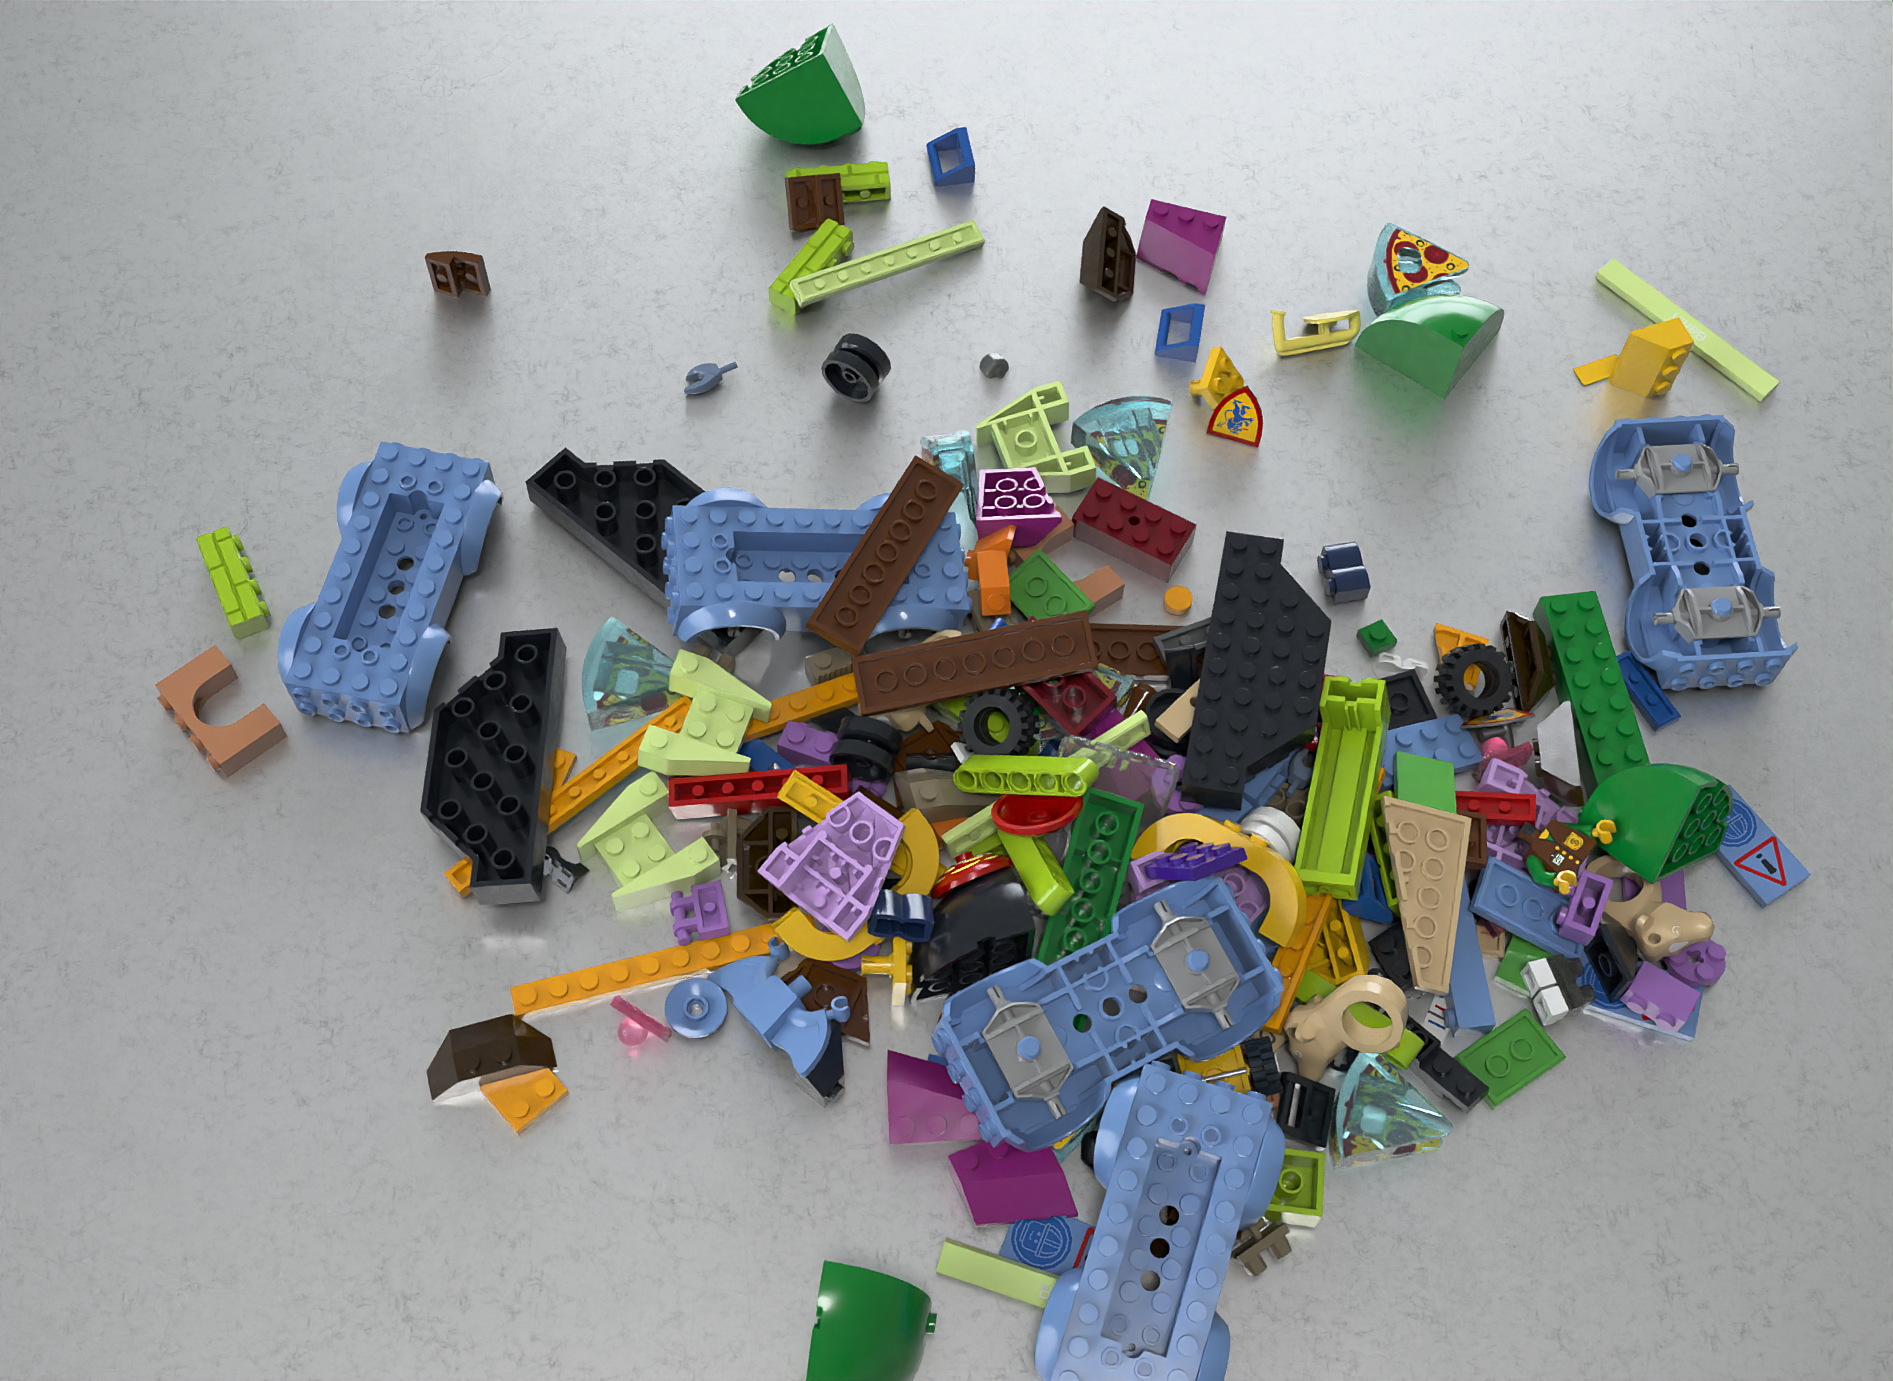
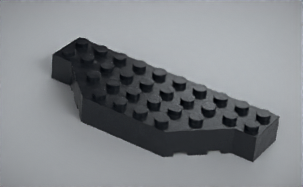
M566 447L525 481L531 502L667 610L668 607H671L670 599L665 598V583L669 582V577L663 573V559L667 557V551L661 548L662 533H665V518L670 517L673 505L687 506L692 499L706 491L665 459L653 460V463L637 464L635 460L613 461V465H597V462L585 463ZM741 626L739 627L740 635L734 637L733 632L731 637L727 633L728 627L709 630L698 636L719 653H725L735 658L764 629Z
M1226 531L1182 778L1180 801L1241 811L1246 783L1254 779L1255 775L1267 767L1271 768L1289 757L1290 753L1297 748L1305 747L1314 741L1332 621L1281 565L1284 539Z
M558 628L501 632L498 656L489 663L490 668L479 677L475 675L457 690L459 694L447 704L442 702L434 709L420 812L431 830L472 867L469 888L480 905L541 901L567 648Z

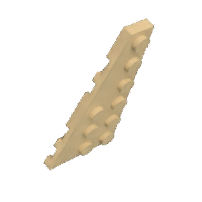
M1383 796L1380 802L1414 989L1445 996L1449 991L1472 818Z

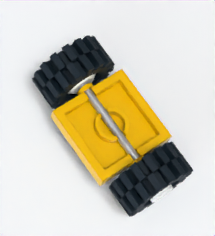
M1269 1036L1244 1041L1250 1067L1244 1063L1240 1045L1216 1058L1198 1063L1190 1061L1177 1053L1182 1075L1184 1070L1202 1075V1081L1215 1085L1216 1080L1234 1085V1091L1247 1095V1091H1251L1248 1078L1251 1077L1250 1073H1252L1256 1092L1266 1096L1283 1093L1279 1076L1280 1071ZM1173 1058L1159 1061L1170 1065V1071L1177 1073Z

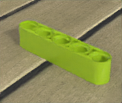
M971 755L954 772L953 781L960 790L968 793L1078 797L1082 796L1097 780L1099 769L1094 761L1081 757Z
M998 829L997 833L1032 900L1044 913L1054 916L1074 894V889L1045 837L1014 836Z
M1306 969L1294 1000L1301 1005H1306L1309 999L1317 993L1324 1000L1338 987L1311 970ZM1363 1002L1349 1005V1010L1355 1020L1364 1026L1385 1028L1392 1024L1390 1018ZM1405 1028L1399 1041L1400 1047L1384 1053H1375L1402 1070L1409 1068L1425 1044L1416 1034Z

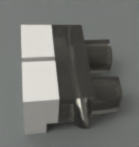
M1563 954L1531 961L1526 964L1520 973L1530 997H1535L1533 1003L1543 1026L1553 1024L1558 1019L1570 1015H1578L1584 1007L1593 1003L1597 998L1590 984L1578 987L1574 978L1581 977L1584 974V967L1578 957L1565 959Z

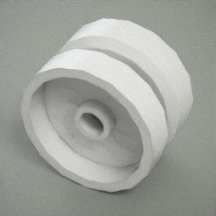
M1260 806L1253 809L1239 824L1243 827L1241 832L1250 837L1253 833L1266 839L1269 842L1267 847L1282 855L1293 865L1296 861L1301 836L1299 827L1288 815L1273 807Z

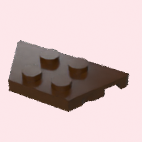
M936 720L931 723L934 727V730L928 733L923 728L902 741L899 754L894 757L896 763L892 774L898 809L903 810L904 807L893 775L894 772L906 771V753H954L950 747L954 742L967 743L960 740L959 736L963 735V732L955 731L949 725ZM931 756V758H927V760H936V758H932ZM957 758L958 769L962 765V763H960L959 759Z
M807 957L798 964L795 970L789 971L780 978L787 986L800 975L810 983L813 989L801 999L807 1011L810 1012L824 1008L826 1011L831 1010V1002L834 998L838 996L846 997L850 1008V1017L847 1021L840 1022L841 1036L869 1047L870 1032L866 977L826 961Z

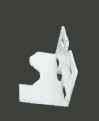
M1387 652L1379 654L1376 667L1378 669L1394 673L1415 669L1418 677L1422 680L1425 679L1429 670L1427 662L1407 658L1404 661L1400 660L1401 657L1399 655ZM1383 656L1392 657L1394 660L1383 658Z

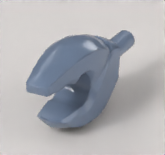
M733 362L721 368H718L716 363H706L694 367L688 372L686 381L702 380L684 389L685 395L700 394L711 390L723 380L722 374L738 368L737 363Z
M1306 748L1298 752L1289 763L1288 783L1290 786L1285 793L1289 798L1294 795L1297 788L1304 789L1311 785L1315 763L1312 767L1303 765V761L1309 751Z

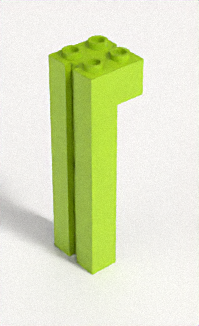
M1325 676L1319 705L1323 724L1294 868L1302 880L1306 895L1320 897L1321 893L1332 894V897L1337 899L1357 901L1391 710L1385 680L1366 678L1361 679V683L1352 682L1347 676Z

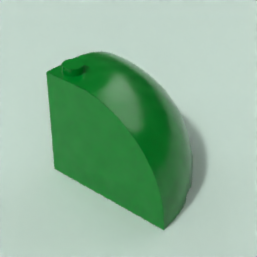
M833 23L807 37L798 50L790 48L766 65L751 78V86H743L735 97L738 106L752 123L765 133L790 143L818 144L834 140L847 133L853 135L862 129L861 126H863L865 119V103L861 86L851 59Z
M1457 294L1422 296L1400 303L1374 319L1361 332L1355 347L1446 399L1498 334L1503 322L1504 310L1492 303L1470 296Z
M1670 763L1640 765L1622 770L1604 780L1591 794L1587 803L1580 809L1577 824L1597 825L1601 820L1613 821L1616 832L1611 833L1613 840L1609 844H1604L1598 837L1596 845L1645 880L1654 884L1718 852L1729 826V823L1724 821V819L1732 813L1733 796L1727 784L1696 768Z
M824 1260L816 1304V1317L818 1319L817 1324H814L812 1330L806 1381H913L924 1355L927 1334H934L937 1314L931 1313V1298L918 1287L893 1276L866 1268Z

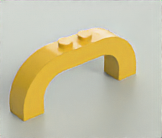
M911 808L898 819L906 826L900 841L906 853V869L900 881L890 890L901 895L916 893L927 896L938 872L939 847L929 822L919 809ZM796 907L791 908L770 926L777 936L789 947L806 957L822 961H836L855 956L871 944L876 946L886 939L869 934L866 922L849 943L832 931H821L813 927Z
M1180 813L1164 817L1149 826L1138 838L1131 853V858L1135 860L1156 851L1175 853L1182 844L1191 840H1198L1204 844L1213 842L1214 846L1230 843L1231 847H1244L1248 859L1239 864L1258 874L1266 883L1270 893V908L1258 932L1284 948L1295 946L1306 920L1307 899L1305 889L1295 868L1282 855L1267 847L1269 842L1266 839L1253 833L1251 837L1241 832L1243 827L1232 820L1226 819L1223 822L1211 816L1192 813Z

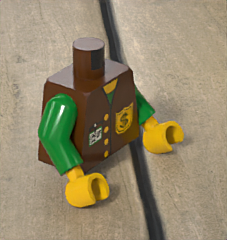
M1606 819L1601 820L1597 825H1579L1551 820L1543 831L1526 822L1516 836L1530 845L1522 859L1534 882L1550 887L1557 894L1566 895L1570 892L1569 885L1574 887L1578 885L1575 872L1596 845V839L1599 837L1602 843L1609 844L1613 840L1611 833H1615L1616 828L1613 821Z

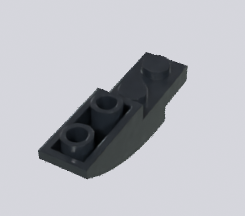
M1386 1011L1382 1013L1386 1017L1390 1018ZM1408 1015L1405 1028L1416 1034L1425 1043L1409 1066V1069L1441 1099L1447 1096L1463 1111L1468 1113L1489 1093V1087L1440 1048L1441 1041Z

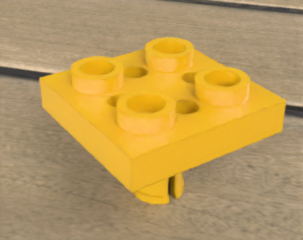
M1221 346L1213 347L1201 380H1192L1191 384H1189V391L1192 397L1203 396L1214 411L1223 398L1233 391L1244 387V379Z
M900 937L892 938V953H889V956L862 955L861 975L883 974L889 975V978H892V1006H904L905 995H910L912 965L907 964L909 955L912 954V942Z

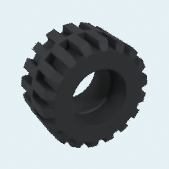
M1483 643L1465 645L1450 650V654H1445L1441 658L1443 663L1437 664L1435 669L1439 672V675L1434 676V682H1438L1439 688L1434 689L1436 694L1442 695V698L1439 700L1441 704L1449 705L1447 710L1451 713L1458 712L1462 717L1487 716L1494 714V711H1500L1504 708L1502 703L1510 701L1511 696L1508 693L1515 689V685L1511 684V679H1516L1515 672L1510 673L1509 668L1513 667L1511 661H1504L1506 655L1502 651L1496 652V647L1492 645L1485 646ZM1470 664L1479 667L1485 678L1484 689L1478 697L1472 696L1464 685V673Z
M1014 688L995 689V691L988 690L981 694L972 695L973 699H967L963 704L967 709L960 710L959 717L963 718V721L958 723V729L963 730V735L959 737L961 742H967L964 748L967 752H975L974 755H1026L1030 751L1028 747L1034 746L1037 741L1033 738V735L1039 734L1040 727H1035V722L1040 721L1039 715L1033 714V710L1036 709L1034 703H1027L1029 697L1025 694H1018L1019 690ZM995 708L1003 710L1010 721V732L1002 743L995 740L988 729V719Z

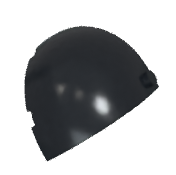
M1010 868L999 869L967 882L948 894L933 908L934 926L930 940L926 942H912V954L909 955L907 964L912 965L911 993L908 995L909 1002L913 1004L946 996L953 989L959 992L1000 970L1032 958L1036 927L1021 885Z

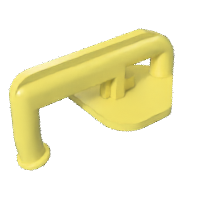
M1271 310L1274 346L1276 352L1282 356L1345 345L1358 335L1361 327L1359 310L1324 313L1303 318L1305 323L1318 324V334L1286 339L1284 329V315H1286V312ZM1348 319L1349 329L1329 331V326L1337 325L1339 320Z

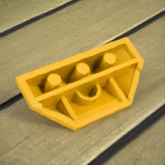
M1335 898L1307 969L1335 986L1340 987L1355 976L1367 975L1371 958L1359 917L1346 912L1342 906V899Z

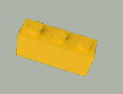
M1677 317L1631 331L1608 379L1609 383L1644 397L1656 394L1663 395L1670 391L1694 344V340L1680 318Z

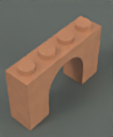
M1058 505L1055 506L1056 511H1059L1062 517V522L1036 545L1011 546L1007 563L1013 564L1017 569L1038 548L1046 555L1072 540L1074 523ZM1108 564L1081 580L1073 581L1097 607L1088 615V619L1123 598L1125 583Z
M214 645L155 684L160 693L157 700L166 712L171 709L176 714L173 720L183 732L187 729L191 732L192 735L189 739L199 752L204 749L209 754L205 759L216 772L221 769L228 778L286 738L287 735L279 720L264 703L237 722L227 726L216 727L201 722L200 715L206 701L238 679L231 663Z

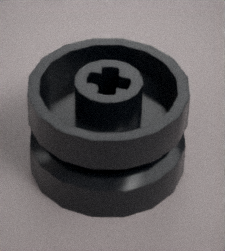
M848 333L842 336L835 346L834 352L828 355L822 364L821 370L824 379L834 391L844 398L864 403L872 398L879 384L887 377L891 370V363L886 353L878 344L862 335Z
M1178 688L1161 690L1154 694L1146 704L1144 713L1148 717L1151 734L1144 738V740L1162 761L1169 759L1173 755H1180L1184 758L1187 756L1191 730L1176 743L1154 725L1156 719L1187 690Z
M854 715L841 719L837 731L838 741L833 744L829 756L830 764H847L852 778L873 783L891 780L896 763L894 757L898 756L903 741L901 733L891 725L870 717Z

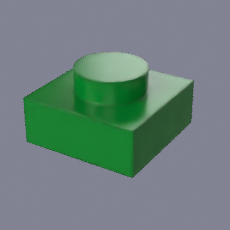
M1382 619L1359 629L1356 635L1371 657L1395 647L1397 643L1396 637Z

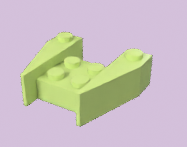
M1061 381L1033 388L976 425L977 446L994 442L1004 469L1036 467L1045 484L1047 493H1071L1091 487L1096 481V466L1088 446L1061 453L1050 425L1069 420V401Z
M680 649L670 672L669 690L694 699L679 734L650 724L648 725L638 750V765L665 775L709 776L749 772L751 758L740 755L739 752L752 718L768 723L772 703L710 659Z
M654 770L628 785L576 844L582 863L598 855L620 886V889L611 894L614 908L617 912L670 898L671 894L675 891H681L683 894L691 892V886L708 883L722 874L719 858L703 837L675 854L652 823L653 819L669 810V790Z

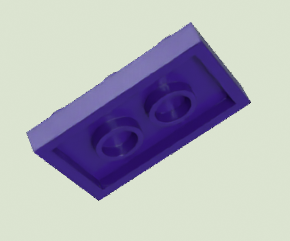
M1192 842L1181 846V852L1176 854L1165 853L1154 858L1155 862L1145 866L1148 878L1197 881L1248 858L1244 847H1231L1230 843L1214 846L1213 842L1198 845V842Z

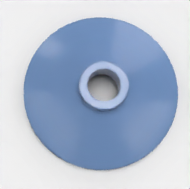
M690 978L678 983L670 991L665 1001L667 1022L675 1032L688 1038H701L712 1034L722 1025L727 1015V1000L724 992L716 983L704 978ZM701 1008L703 1011L699 1016H694L691 1014L692 1010Z

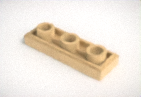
M1200 679L1155 721L1154 725L1176 743L1192 728L1195 711L1193 706L1196 705Z

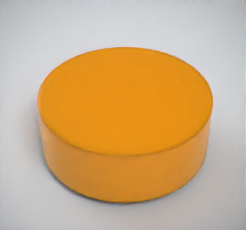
M1182 586L1169 588L1165 593L1164 607L1174 615L1187 613L1193 601L1191 592Z

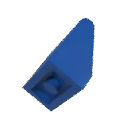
M966 127L955 128L926 144L934 182L937 187L975 182V161ZM957 149L960 165L943 173L938 151Z
M1193 303L1161 311L1155 347V355L1157 357L1196 363L1205 310L1204 304ZM1170 320L1191 323L1188 341L1167 345Z
M1366 852L1358 900L1342 899L1343 909L1350 915L1381 923H1390L1393 921L1392 910L1388 907L1379 870L1380 866ZM1372 879H1374V881H1375V888H1376L1377 899L1375 898L1374 886H1373V880H1372Z

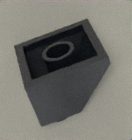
M1604 924L1599 926L1595 936L1587 946L1585 945L1583 950L1611 1004L1620 998L1634 980L1638 952L1634 938L1628 935L1625 927Z
M835 1019L831 1021V1036L827 1048L810 1074L803 1078L794 1067L795 1084L824 1108L830 1101L836 1102L845 1090L841 1025Z

